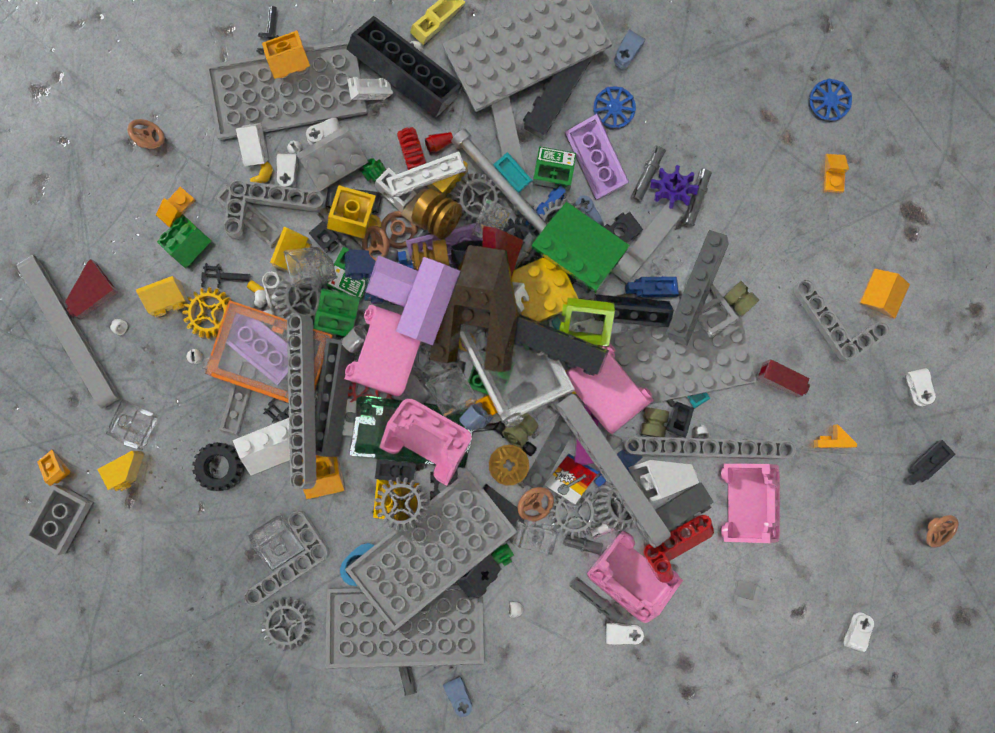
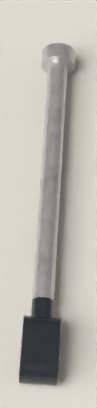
M465 128L460 130L452 138L451 142L458 149L463 148L528 222H531L532 226L537 228V232L540 234L547 224L470 140L472 135ZM573 278L586 293H589L591 291L585 285H583L578 280Z

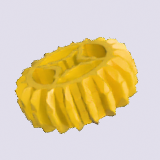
M208 287L207 293L201 288L200 295L195 291L193 292L194 299L188 297V300L191 301L190 305L184 304L188 308V310L183 311L184 315H188V317L184 318V322H190L187 328H193L192 333L195 335L199 332L200 338H203L205 333L207 339H211L212 334L217 338L222 320H218V313L223 308L225 314L228 302L232 299L230 297L225 298L226 293H220V290L217 288L213 292L212 288ZM214 298L220 302L208 305L204 300ZM199 305L201 311L197 315V318H195V311L197 306ZM206 308L211 310L212 318L206 316L208 314ZM210 321L214 327L202 328L199 324Z

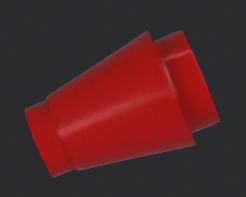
M451 132L428 135L425 138L428 152L436 153L450 145L453 135Z

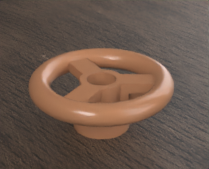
M136 119L128 124V135L139 147L154 149L164 143L165 137L162 130L153 122ZM136 125L148 126L147 129L142 130L134 128ZM153 131H155L159 136V140L157 142H155V140L152 138Z
M400 211L388 214L382 220L380 227L386 233V225L391 220L390 229L392 235L389 242L390 247L393 248L407 247L406 241L402 243L395 242L398 236L404 233H412L408 239L410 240L414 239L413 237L418 232V227L412 223V227H406L403 221L396 219V217H403ZM400 226L402 227V230L400 232L395 231V228Z
M378 226L368 227L365 238H362V247L364 250H369V255L375 261L377 258L371 254L377 250L382 253L381 257L387 258L390 242L386 233ZM371 233L372 240L370 243V247L368 248L367 240L369 234Z
M543 487L527 491L518 503L520 517L529 522L545 518L553 508L554 497L552 493ZM544 494L548 498V505L545 509L542 507L541 502ZM532 509L537 510L540 514L529 516L524 511Z
M947 515L931 520L928 524L927 544L935 548L949 542L957 532L959 526L958 519L953 515Z

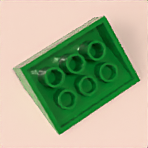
M567 201L532 244L533 250L595 293H597L630 247L629 244Z

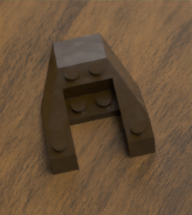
M468 245L458 268L460 271L459 277L434 343L431 345L430 360L444 363L457 361L461 324L489 328L484 370L501 373L510 371L518 310L507 250Z

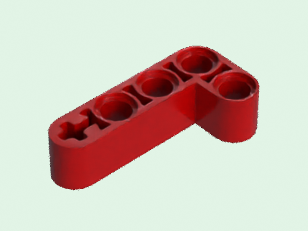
M697 516L671 531V536L656 548L651 544L645 547L644 555L647 563L660 582L667 583L673 579L674 572L670 564L672 559L713 536L714 528L709 516Z

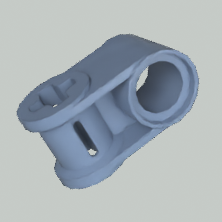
M629 29L614 58L615 65L619 68L628 67L646 39Z
M585 195L580 196L575 202V206L580 205L581 201L584 204L587 203L586 209L581 207L580 211H585L588 217L604 226L603 220L596 210L592 199Z
M479 402L472 404L459 419L467 429L473 430L485 427L493 419V415L488 414L482 407V403Z
M460 676L443 684V687L456 714L460 717H466L472 711V702L464 681ZM461 702H463L464 705H469L467 706V711L464 712L463 709L459 710Z

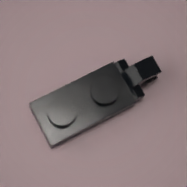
M940 440L910 469L913 473L905 480L909 485H914L919 480L921 482L929 480L956 454L943 440Z

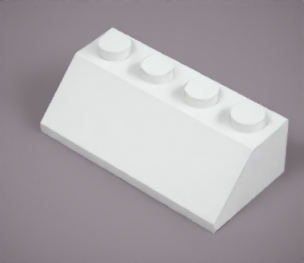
M289 418L233 440L238 456L250 475L290 460Z

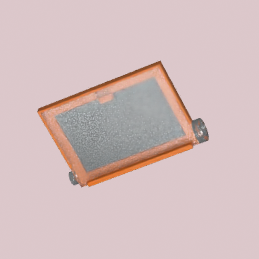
M229 300L210 359L205 358L202 364V369L206 370L205 374L289 403L287 320ZM313 329L314 397L316 408L318 392L315 389L322 371L326 339L333 338V335Z

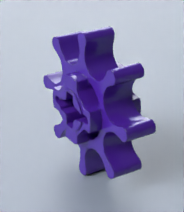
M679 165L675 166V172L672 174L666 173L663 168H660L659 177L662 180H651L650 188L660 190L655 193L654 200L658 202L662 198H667L670 200V209H673L676 200H681L686 206H689L691 198L687 194H698L699 186L689 184V182L694 180V173L691 172L686 176L679 173Z

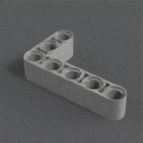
M235 180L229 187L224 229L227 235L232 238H237L242 234L247 202L318 212L324 206V199L322 194L317 191ZM236 187H243L244 191L242 194H235L234 189ZM260 189L263 191V195L255 197L253 192ZM275 192H280L282 197L279 200H275L272 198V195ZM294 195L301 196V200L297 203L292 202L291 198ZM316 197L320 199V203L312 205L310 200ZM235 205L241 207V211L238 213L231 212V209ZM231 224L239 226L235 232H230L228 228Z
M668 202L628 253H625L612 272L627 284L680 219L684 211L675 204L673 209H670Z
M801 280L794 286L795 296L841 361L855 359L889 335V325L885 322H878L851 338L811 280ZM801 284L807 286V293H803L800 290ZM812 300L818 302V309H814L811 306ZM823 316L829 318V325H825L822 322ZM877 326L882 329L881 336L875 332ZM834 332H838L840 334L839 341H836L833 338ZM861 337H864L867 341L865 347L860 344ZM845 347L850 349V357L844 354Z
M370 325L355 326L342 340V345L345 349L352 353L361 351ZM413 363L404 392L410 399L424 404L435 393V390Z
M296 511L291 513L288 523L306 551L247 590L244 599L248 605L255 606L262 603L328 557V546L304 512ZM297 514L303 518L301 525L294 523V517ZM306 531H311L314 535L311 542L306 541L304 538ZM317 547L324 549V556L322 558L315 555ZM301 558H305L308 561L306 569L299 566ZM285 569L291 571L292 577L290 579L283 577ZM268 580H272L275 582L274 590H269L267 588L266 584ZM252 591L259 594L258 601L251 599L250 594Z

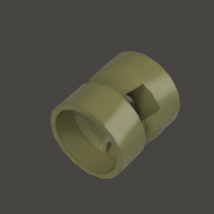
M742 281L736 284L723 297L730 305H735L734 310L741 317L760 300L753 292H748V287Z
M645 407L643 418L646 421L641 425L640 434L651 437H665L667 428L664 426V423L668 422L669 411Z
M528 413L512 419L513 423H509L502 432L509 443L519 448L525 445L529 440L527 436L533 435L539 426L536 420Z

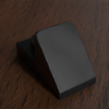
M676 401L666 430L686 438L694 408Z

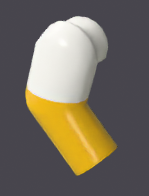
M251 280L247 288L255 293V306L262 308L267 303L265 289Z

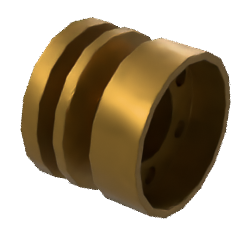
M433 188L428 189L420 196L414 206L411 217L412 223L424 230L428 229L429 233L439 239H445L454 231L462 215V205L450 198H446L445 195Z
M446 239L433 241L432 250H428L426 242H422L423 251H419L418 243L413 244L412 263L414 270H419L423 257L450 267Z
M503 445L491 454L489 459L490 474L500 484L515 485L527 476L529 459L521 448L514 445ZM506 460L514 462L511 471L503 467V464H506Z

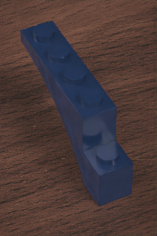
M349 249L345 254V277H351V280L356 281L365 278V301H371V304L389 302L366 293L376 263L369 255V250Z

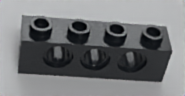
M594 295V301L614 303V323L669 328L673 317L674 309L670 301ZM592 313L595 321H604L603 314Z

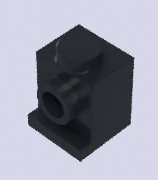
M321 221L309 232V235L325 252L328 250L332 252L339 245L337 243L339 238L332 230L327 229L324 221ZM328 236L330 239L327 242H323V238Z

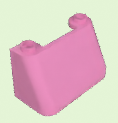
M369 305L364 313L365 321L370 325L358 362L354 361L346 367L344 379L383 393L400 396L405 390L421 341L396 332L401 314Z
M609 343V346L598 345L609 350L602 370L598 375L586 374L583 372L584 369L580 367H571L566 371V374L576 394L609 433L613 434L654 400L652 399V393L647 388H638L614 359V352L616 350Z
M405 399L388 421L379 448L395 454L405 446L436 464L434 477L447 486L462 460L472 437L467 429L416 400Z
M724 464L721 476L728 483V522L721 528L724 542H778L780 538L779 466L777 464Z
M621 531L594 563L587 575L592 582L641 622L648 623L660 615L683 580L673 571L674 577L670 582H660L649 567L646 558L633 548L635 545L634 537L625 531Z

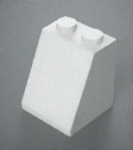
M649 460L628 467L632 478L649 502L662 499L699 483L697 473L692 464Z

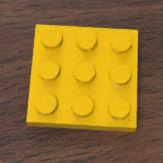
M545 257L513 272L512 282L524 283V288L529 296V301H525L523 297L521 298L524 310L520 313L523 316L542 322L562 313L563 304H567L568 298L578 299L566 272Z

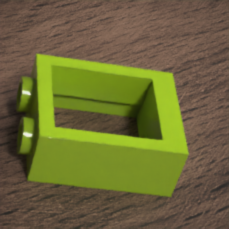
M568 298L567 304H563L562 316H565V320L560 322L559 330L595 345L609 346L615 312L614 303ZM572 311L603 314L602 333L569 331Z

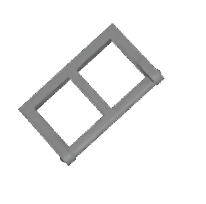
M712 284L710 290L716 298L703 306L698 318L699 323L709 337L715 336L739 320L738 316ZM684 289L679 291L680 298L683 294ZM720 303L730 315V318L711 329L701 314Z

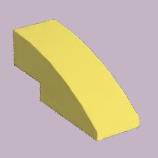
M438 0L427 9L424 16L412 25L410 33L424 45L465 5V1Z

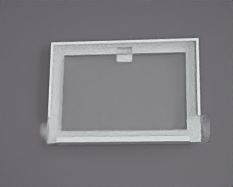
M461 324L460 338L506 428L520 424L524 420L523 414L574 392L575 389L559 359L555 361L548 358L546 353H535L529 350V346L524 344L522 346L514 344L510 371L501 373L484 370L486 352H480L479 338L476 336L477 326Z

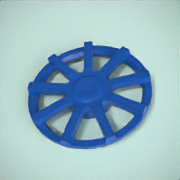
M829 78L819 82L812 89L810 105L818 117L828 121L838 120L844 117L851 109L852 93L844 82ZM827 83L828 92L820 86ZM831 83L839 85L835 92H832ZM841 87L846 91V94L837 95ZM816 89H818L824 95V97L813 96ZM848 97V104L839 101V99ZM813 100H820L823 104L815 109ZM837 105L845 107L846 110L841 114ZM824 106L827 108L825 116L818 112ZM831 108H834L837 117H829Z
M606 87L596 96L594 113L596 115L600 111L607 110L606 116L603 119L600 118L602 124L609 128H620L627 125L633 119L636 103L633 95L623 87ZM612 90L618 91L616 99L611 94ZM607 92L610 101L605 100L601 96ZM622 92L628 96L626 99L619 101ZM598 100L605 103L607 106L597 108ZM631 100L632 108L623 106L624 103ZM622 110L632 112L629 119L622 113ZM610 115L613 116V125L605 122ZM617 115H620L625 122L617 125Z

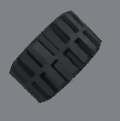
M219 442L209 443L206 447H202L199 450V454L194 456L196 460L192 462V466H194L192 472L196 475L195 480L200 482V486L207 488V490L226 491L235 487V484L241 481L240 477L244 475L243 468L245 466L240 460L237 450L232 445ZM217 455L224 456L229 464L227 474L219 479L214 478L209 471V463Z

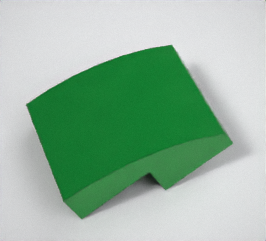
M323 288L313 329L346 336L354 328L361 297Z

